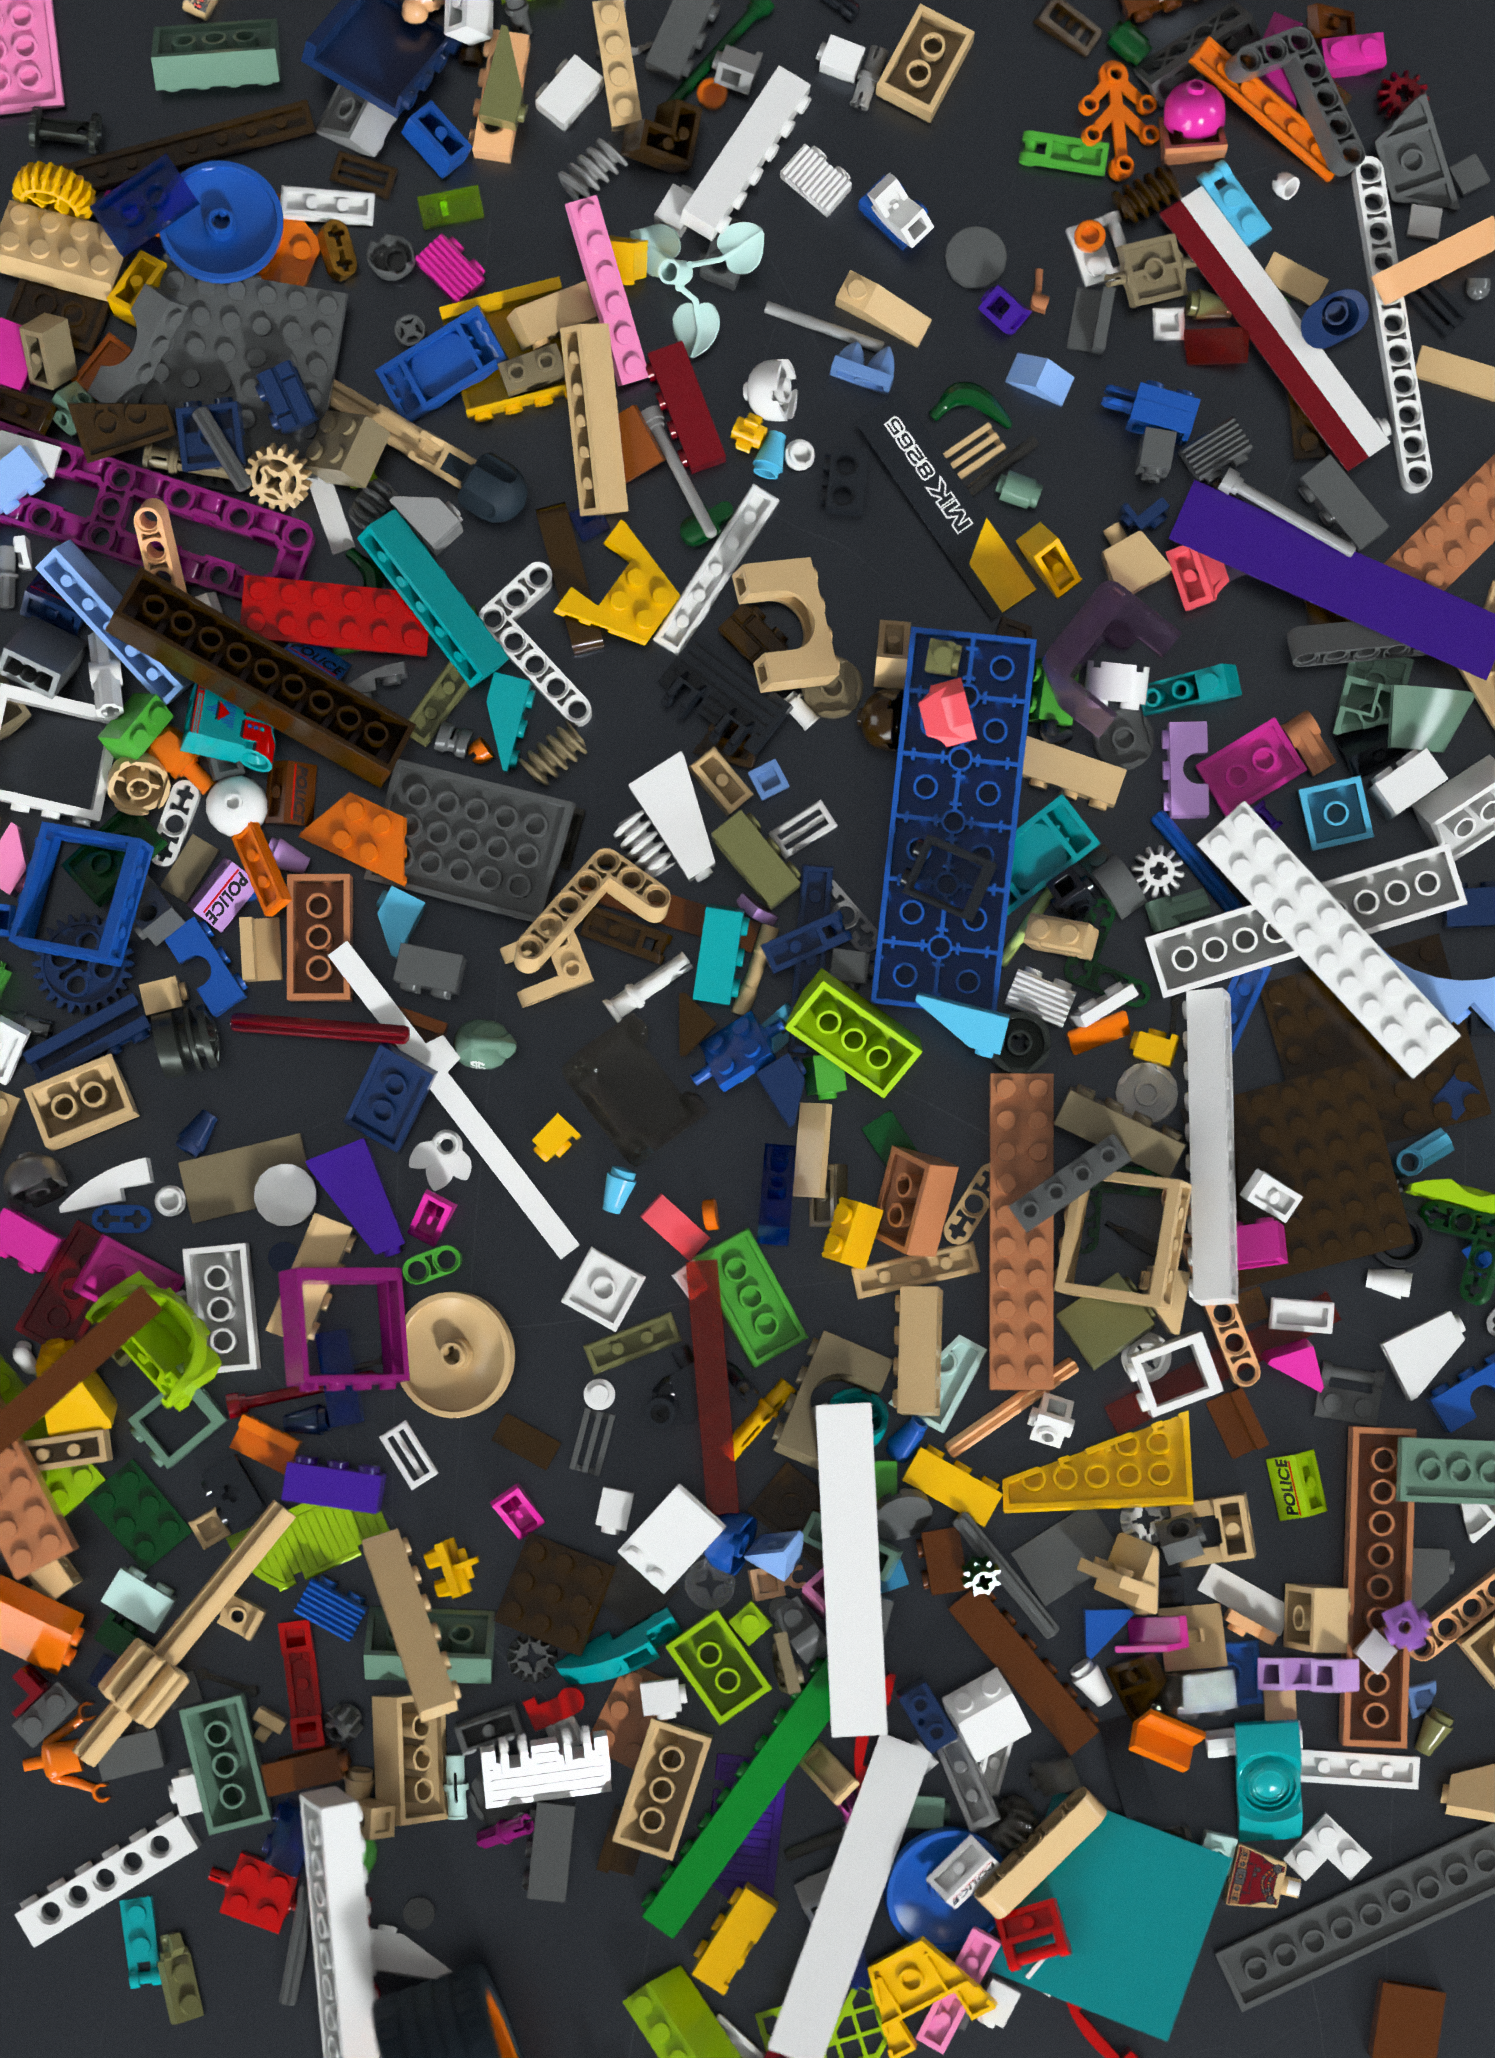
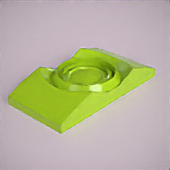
M1452 1179L1424 1180L1405 1184L1402 1192L1429 1200L1441 1201L1495 1214L1494 1193L1457 1184Z

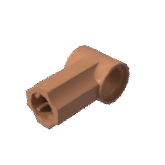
M1308 710L1280 725L1312 777L1337 763L1320 736L1321 730L1316 720Z

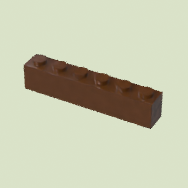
M969 1587L968 1590L950 1603L947 1609L1066 1751L1073 1755L1100 1732L1095 1726L1099 1719L1088 1706L1083 1710L1074 1701L1079 1697L1068 1682L1063 1685L1058 1682L1054 1677L1058 1673L1057 1669L1047 1657L1042 1661L1033 1652L1038 1648L1026 1633L1021 1637L1013 1627L1017 1622L1006 1609L1000 1612L993 1604L997 1600L994 1594L990 1591L989 1595L987 1593H978L974 1596Z

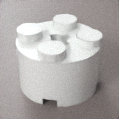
M1087 661L1083 698L1089 699V705L1108 707V701L1120 702L1121 709L1139 710V704H1146L1150 667L1144 666L1142 673L1136 672L1137 665L1101 661L1100 668L1093 667L1094 661Z

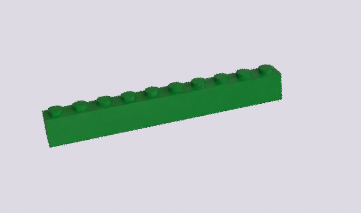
M828 1654L823 1659L820 1657L816 1658L808 1670V1673L811 1674L805 1685L800 1683L801 1691L789 1696L793 1702L786 1711L781 1708L771 1721V1724L775 1727L768 1737L762 1734L755 1743L752 1750L756 1753L751 1761L748 1763L744 1760L734 1773V1776L738 1779L731 1789L727 1786L723 1788L715 1800L719 1804L712 1815L707 1812L696 1827L700 1830L694 1840L690 1838L686 1840L678 1852L682 1856L675 1867L669 1864L659 1880L663 1884L655 1893L651 1890L641 1904L644 1908L642 1917L670 1938L674 1939L830 1720Z

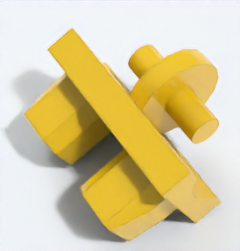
M454 1537L435 1544L433 1549L424 1554L427 1567L433 1569L441 1566L445 1576L434 1581V1588L438 1597L452 1596V1599L473 1591L469 1579L475 1577L471 1565L479 1563L478 1556L468 1558L465 1547L458 1549Z

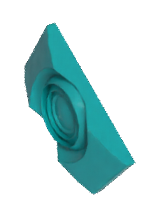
M1061 794L1017 829L1008 915L1046 887L1048 881L1069 866L1076 864L1101 844L1064 794Z
M1298 1719L1234 1723L1238 1842L1302 1838V1761Z

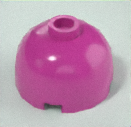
M1193 79L1183 82L1174 87L1166 98L1163 116L1164 125L1173 134L1174 129L1183 132L1182 137L1186 139L1212 137L1217 134V128H1223L1225 125L1224 98L1216 87L1202 80Z

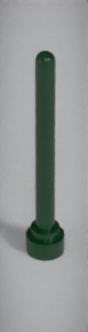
M748 0L750 2L746 6L748 10L666 102L674 99L683 101L712 69L717 51L723 52L726 45L732 46L756 18L767 17L775 8L774 4L770 0Z

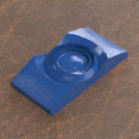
M477 305L375 371L398 414L412 422L440 408L462 390L483 381L498 369V363L509 360L481 307Z

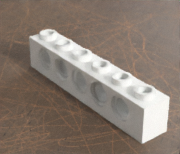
M172 1811L156 1820L158 1827L149 1832L145 1828L128 1837L131 1842L130 1844L121 1849L116 1844L101 1854L104 1858L102 1861L95 1865L88 1861L74 1870L77 1875L66 1882L62 1877L47 1886L49 1893L38 1898L34 1894L20 1903L22 1909L15 1914V1917L32 1946H38L199 1848L202 1843L186 1816L180 1817V1813L175 1816ZM160 1835L167 1838L169 1841V1849L167 1851H159L155 1848L154 1838ZM130 1852L139 1854L142 1859L141 1867H131L127 1863V1854ZM101 1869H109L113 1872L115 1877L113 1884H105L101 1881L99 1877ZM80 1885L86 1889V1900L79 1901L74 1898L72 1894L73 1886ZM47 1902H54L59 1906L60 1914L58 1917H50L46 1913L45 1905Z

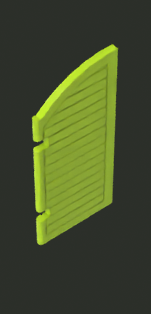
M302 1503L288 1510L296 1518L252 1573L266 1583L277 1587L281 1592L297 1585L294 1574L302 1571L305 1580H308L361 1556L362 1553L358 1545L362 1544L361 1540L388 1532L390 1529L382 1511L372 1514ZM251 1527L226 1538L232 1551Z

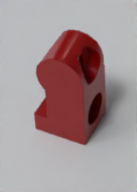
M569 1685L561 1689L558 1695L538 1703L534 1695L525 1699L523 1704L536 1732L580 1712L584 1706L585 1696L579 1687Z

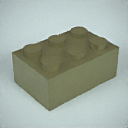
M740 810L711 833L712 841L770 911H773L800 889L799 880L801 879V874L790 861L785 864L779 857L781 849L770 836L765 840L759 833L761 825L750 812L745 815Z

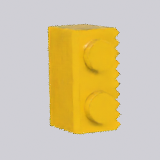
M841 1197L838 1199L839 1204L836 1205L834 1221L831 1223L832 1227L829 1229L830 1233L827 1235L825 1246L823 1247L824 1252L821 1254L824 1258L865 1270L884 1210Z

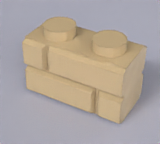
M1030 913L1024 935V943L1033 950L1070 957L1077 956L1080 959L1092 961L1099 930L1086 922Z

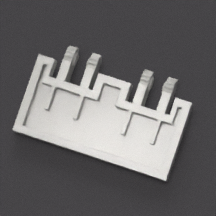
M581 1726L580 1737L582 1746L571 1747V1732L569 1728L561 1729L563 1748L558 1749L557 1737L530 1740L531 1753H528L526 1735L520 1734L517 1739L519 1754L508 1756L509 1747L506 1737H498L500 1757L496 1758L493 1745L480 1747L486 1809L612 1791L606 1730L593 1731V1744H591L589 1726Z

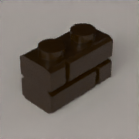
M742 604L719 626L718 633L754 668L753 663L764 653L788 650V646L785 644L788 638L776 626L772 630L764 622L767 617L756 605L753 604L749 607L747 604Z

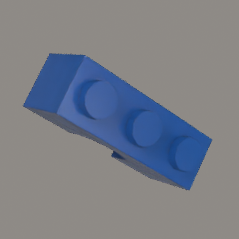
M192 917L167 937L165 942L177 961L182 965L195 958H204L209 962L211 967L210 978L196 990L211 1014L217 1018L248 998L244 991L248 986L242 980L239 972L233 974L227 964L232 961L222 946L216 948L210 939L215 934L206 920L200 922L196 917Z
M1495 1352L1484 1359L1485 1365L1478 1369L1471 1366L1457 1375L1459 1377L1458 1381L1451 1385L1444 1382L1430 1391L1433 1396L1426 1399L1445 1432L1451 1433L1477 1417L1470 1404L1471 1394L1477 1387L1487 1385L1495 1393Z

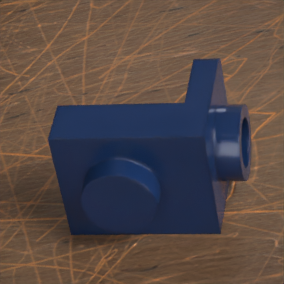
M1161 497L1138 516L1126 502L1120 507L1119 512L1121 516L1119 519L1130 532L1132 530L1136 532L1141 530L1143 532L1149 526L1155 529L1168 518L1165 513L1170 505Z

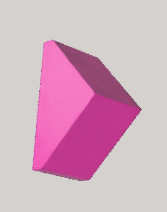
M427 1189L407 1233L435 1248L457 1204Z
M1306 1338L1265 1350L1261 1354V1358L1268 1365L1320 1393L1324 1389L1314 1346Z
M519 1482L490 1502L519 1540L546 1523Z

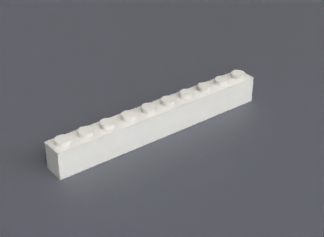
M1224 988L1186 991V1001L1182 1003L1183 1017L1187 1020V1031L1183 1032V1045L1185 1050H1188V1062H1184L1183 1066L1184 1077L1188 1081V1092L1184 1095V1104L1186 1111H1189V1123L1185 1124V1137L1187 1142H1190V1154L1186 1155L1185 1162L1187 1172L1190 1173L1192 1185L1189 1204H1191V1216L1187 1217V1230L1189 1235H1192V1247L1188 1248V1262L1192 1266L1193 1278L1189 1279L1188 1289L1190 1297H1193V1301L1201 1306L1238 1304L1231 997Z

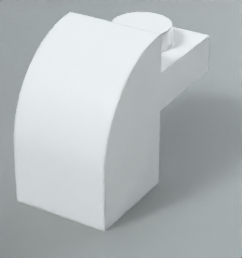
M888 173L867 194L873 203L871 208L878 218L911 248L934 228L925 210L907 196L898 179L891 173Z

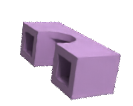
M1207 721L1169 722L1167 730H1162L1161 733L1162 749H1167V761L1162 762L1163 780H1168V792H1163V811H1169L1171 819L1207 818L1209 816V784L1193 783L1186 778L1183 771L1186 759L1194 756H1205L1208 753Z
M1311 1657L1258 1658V1690H1311V1692L1334 1693L1359 1691V1659Z

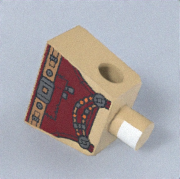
M1238 1842L1222 1900L1227 1905L1277 1908L1280 1894L1298 1898L1301 1879L1285 1876L1287 1864L1283 1860Z

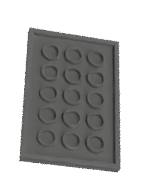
M398 759L394 766L383 807L407 818V834L405 835V843L407 845L405 876L407 877V884L404 887L366 869L364 879L534 922L549 904L575 803Z

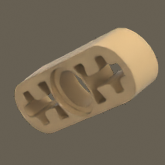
M989 1163L978 1169L943 1226V1235L951 1244L958 1245L968 1241L989 1208V1198L983 1192L973 1189L975 1183L981 1187L985 1182L986 1178L982 1174L984 1171L989 1172ZM970 1195H977L982 1199V1209L977 1213H970L965 1207V1200ZM960 1209L965 1216L974 1218L975 1221L972 1225L966 1221L962 1228L966 1232L965 1236H957L956 1239H953L949 1226L951 1223L957 1225L962 1217L956 1216Z

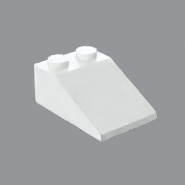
M679 1483L617 1552L648 1579L652 1585L665 1594L727 1526Z

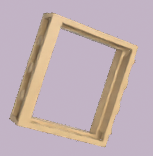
M1116 1171L1103 1181L1167 1189L1150 1295L1074 1284L1090 1190L1072 1201L1065 1208L1064 1222L1066 1225L1064 1236L1060 1238L1058 1246L1060 1260L1058 1267L1054 1271V1291L1072 1296L1171 1310L1192 1185L1178 1179Z

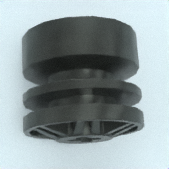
M205 1004L196 1006L197 1020L194 1019L190 1007L184 1008V1023L179 1024L173 1012L151 1016L154 1042L166 1079L187 1075L188 1060L193 1059L199 1072L205 1070L204 1056H206L211 1069L220 1067L219 1036L215 1022Z

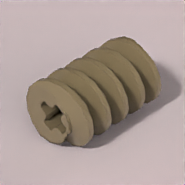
M565 720L567 730L560 726L555 728L558 738L550 734L546 735L548 746L540 742L536 744L539 754L531 750L527 751L529 762L521 758L518 759L520 764L537 783L540 782L548 786L547 774L558 778L557 766L564 770L569 769L566 759L569 758L577 762L576 750L584 754L588 753L584 740L567 720Z

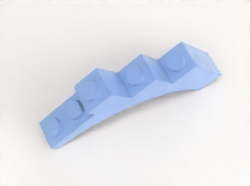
M1384 951L1450 1024L1453 1021L1457 1025L1460 1024L1471 1013L1468 1009L1471 1006L1495 1032V977L1465 981L1437 978L1406 966Z

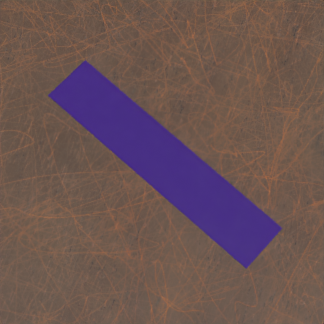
M1194 480L1168 539L1487 681L1495 661V613L1356 551L1352 557H1348L1282 518Z

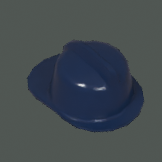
M1345 288L1327 293L1310 305L1302 316L1300 325L1302 337L1313 348L1325 349L1356 334L1367 322L1369 315L1368 302L1363 294L1354 289Z

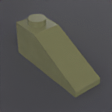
M501 24L479 110V118L481 123L517 131L518 123H524L528 104H524L508 26Z

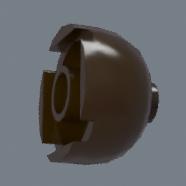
M879 690L873 693L866 700L863 708H860L858 711L857 724L862 728V733L869 744L877 749L898 752L904 690Z

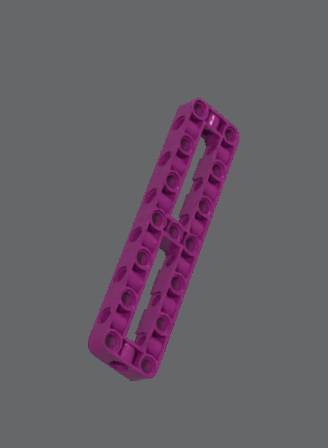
M0 421V430L61 447V455L69 454L71 456L70 463L67 466H57L54 476L99 490L91 515H87L86 518L70 513L64 507L28 496V498L22 497L19 499L21 505L7 515L4 512L1 513L0 523L60 543L71 539L81 550L140 569V567L144 568L137 535L126 531L125 528L134 502L142 504L147 499L157 498L166 504L169 514L278 549L272 573L268 572V574H264V577L304 580L316 544L315 534L308 523L111 457L87 463L83 449ZM119 474H129L130 480L128 484L122 487L115 485V479ZM178 493H187L189 499L185 505H174V498ZM109 503H119L120 509L117 514L113 516L105 514V508ZM43 512H49L51 515L49 523L44 526H38L36 523L38 515ZM237 512L248 514V519L243 525H234L232 522L233 516ZM103 531L109 532L110 537L105 545L95 544V537L98 533ZM304 531L307 533V539L303 544L295 545L291 543V537L295 532ZM151 542L156 550L164 551V547L160 542ZM176 545L184 581L187 585L209 592H216L218 595L242 602L244 574L261 576L244 570L240 565L207 554L203 557L186 551L180 545ZM219 570L227 571L228 578L224 583H213L212 579L215 572ZM158 571L160 576L171 579L167 572Z

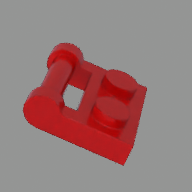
M1056 1898L1014 1909L1001 1919L995 1918L1006 1962L1011 1972L1021 1970L1023 1965L1056 1955L1064 1957L1072 1954L1071 1944L1066 1935ZM1054 1934V1943L1021 1953L1016 1951L1015 1944Z

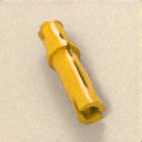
M781 1377L765 1398L761 1397L757 1401L758 1406L738 1427L728 1441L720 1447V1450L735 1462L773 1417L776 1418L780 1414L778 1411L788 1400L790 1393L794 1394L797 1390Z

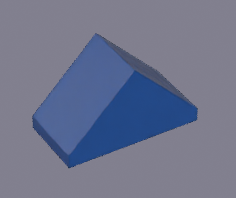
M1128 1607L1083 1608L1084 1653L1092 1659L1135 1613Z

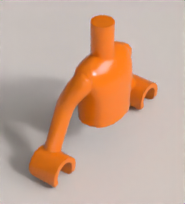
M86 1701L79 1706L78 1714L43 1740L41 1756L23 1759V1769L26 1772L43 1768L50 1782L91 1792L95 1801L104 1803L111 1796L101 1797L98 1789L99 1787L108 1786L109 1783L101 1782L95 1784L66 1775L84 1771L83 1761L72 1751L79 1742L78 1738L58 1741L70 1734L84 1721H90L97 1716H86L84 1714L85 1706L95 1704L93 1701Z

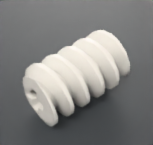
M640 810L620 822L616 826L618 829L613 836L615 839L625 837L620 847L622 849L632 848L627 854L628 860L638 859L635 865L640 869H645L644 872L654 878L675 863H666L671 853L661 854L659 852L665 843L663 841L653 842L658 832L647 833L646 829L650 826L651 821L640 822L639 819L645 813L644 810Z

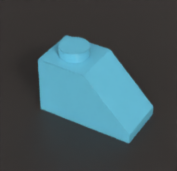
M391 886L389 891L383 890L376 907L380 908L377 914L390 954L393 958L398 959L401 943L408 944L427 904Z

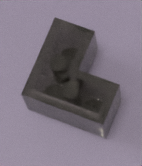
M1214 1668L1198 1671H1163L1167 1681L1150 1709L1169 1717H1180L1181 1720L1198 1719L1199 1713L1206 1712L1207 1716L1226 1715L1225 1709L1238 1708L1235 1669Z

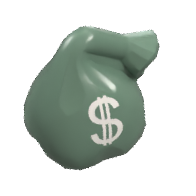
M473 1019L465 1022L457 1029L454 1035L453 1049L460 1056L458 1062L466 1067L494 1069L503 1065L505 1059L510 1058L515 1053L517 1042L500 1023L488 1019Z

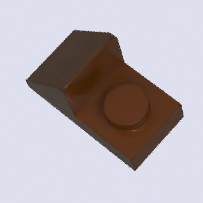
M1319 3L1307 6V29L1313 35L1317 46L1321 39L1356 35L1354 12Z

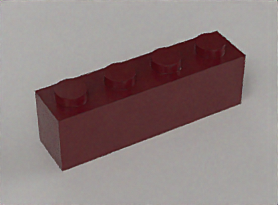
M683 341L647 353L649 363H646L648 378L650 382L656 380L660 391L655 393L661 411L667 409L670 421H667L666 425L671 438H678L681 449L677 450V454L684 468L689 467L692 475L726 462L724 449Z

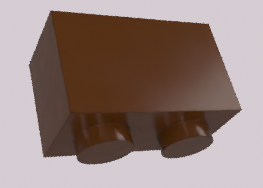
M955 1526L920 1531L921 1539H915L918 1558L924 1557L927 1570L921 1571L924 1589H930L932 1596L968 1590L969 1587L965 1588L961 1581V1578L966 1576L961 1568L962 1565H965L960 1533Z

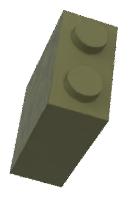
M1118 1272L1097 1286L1134 1293L1138 1292L1128 1276L1123 1279ZM1081 1297L1056 1314V1317L1094 1371L1154 1330L1155 1323L1153 1319L1156 1318V1315L1151 1307Z

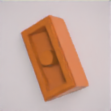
M1122 1010L1101 1018L1088 1027H1078L1066 1032L1065 1037L1072 1054L1078 1055L1129 1035L1131 1030L1127 1013Z

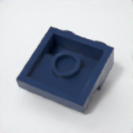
M221 397L214 399L215 404L202 405V401H189L183 403L184 408L175 409L183 472L223 468L192 417V413L202 406L209 409L242 465H246L243 441L245 432L241 403L233 401V397Z

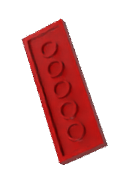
M244 574L240 624L272 642L427 656L429 633L396 590Z

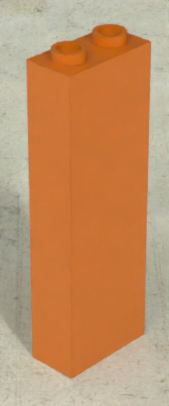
M0 1574V1649L57 1676L64 1665L68 1667L71 1665L77 1653V1649L73 1648V1646L78 1645L85 1629L80 1627L84 1614Z

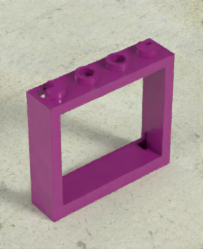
M292 1268L278 1272L286 1386H299L300 1392L319 1390L318 1386H326V1391L345 1390V1385H352L353 1391L370 1390L372 1385H379V1390L396 1389V1383L410 1381L401 1268ZM303 1285H377L383 1373L309 1375Z

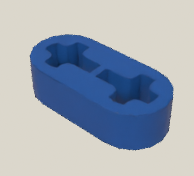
M102 1205L93 1212L92 1224L95 1229L103 1233H144L153 1224V1214L147 1207L141 1205ZM105 1210H109L111 1216H120V1222L109 1223V1228H105V1224L99 1222V1216H103ZM140 1210L141 1215L146 1216V1222L141 1223L140 1228H136L135 1223L125 1222V1216H135L136 1211Z

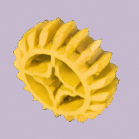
M37 161V163L28 162L27 165L22 166L20 171H18L12 184V199L14 201L87 221L95 210L97 198L95 197L96 191L91 188L92 184L84 181L82 175H76L73 173V169L67 170L62 165L56 166L52 162L48 164L42 161Z

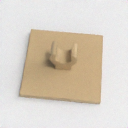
M1221 1603L1158 1609V1616L1186 1615L1188 1628V1648L1162 1652L1164 1672L1228 1666Z

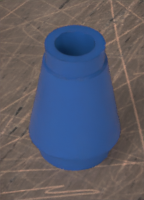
M912 1416L910 1420L887 1440L888 1446L886 1451L889 1456L900 1463H906L908 1460L913 1459L928 1428L927 1423L918 1416Z

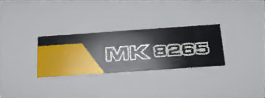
M900 391L855 421L991 620L1036 590Z

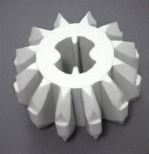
M1162 845L1158 846L1156 855L1151 847H1147L1145 849L1147 858L1140 854L1135 857L1136 861L1142 866L1135 865L1131 867V872L1141 874L1135 880L1138 884L1142 881L1145 885L1141 888L1143 894L1150 887L1152 888L1151 898L1153 899L1158 897L1159 889H1161L1164 897L1170 896L1168 885L1172 889L1178 890L1180 885L1173 878L1181 879L1185 875L1182 871H1175V868L1180 867L1183 861L1177 860L1172 863L1170 859L1176 852L1171 850L1167 856H1163L1164 846ZM1156 864L1162 866L1160 870H1165V875H1162L1159 880L1153 878L1155 874H1150V870Z

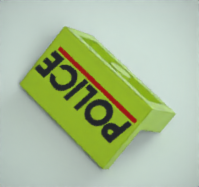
M1314 1449L1266 1459L1280 1521L1310 1517L1328 1511Z

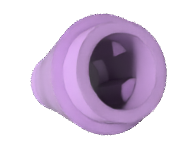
M271 837L268 845L278 868L304 874L310 858L282 838L277 840Z

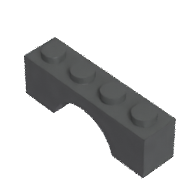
M145 283L130 310L137 325V339L132 352L123 362L117 365H101L87 393L101 403H139L140 397L148 382L152 379L163 354L167 351L175 331L181 325L188 306L164 289Z

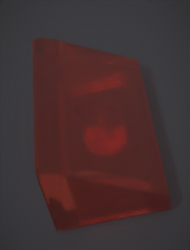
M1242 327L1184 329V343L1188 365L1248 363L1249 331Z

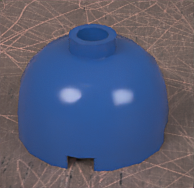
M729 1510L716 1515L727 1527L706 1548L704 1555L712 1567L735 1576L741 1571L747 1561L743 1554L748 1544L752 1546L755 1542L757 1519L744 1512Z

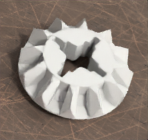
M1149 1332L1123 1350L1121 1362L1125 1372L1127 1373L1125 1365L1129 1364L1127 1355L1140 1351L1137 1346L1145 1349L1165 1340L1161 1336ZM1171 1352L1151 1359L1155 1367L1154 1369L1150 1365L1148 1366L1147 1363H1142L1148 1382L1156 1381L1166 1374L1171 1364Z
M1167 1506L1145 1507L1148 1515L1159 1516V1519L1150 1522L1149 1533L1144 1529L1143 1524L1132 1523L1133 1520L1142 1517L1143 1507L1123 1508L1120 1515V1524L1125 1534L1150 1544L1160 1541L1155 1523L1171 1518Z

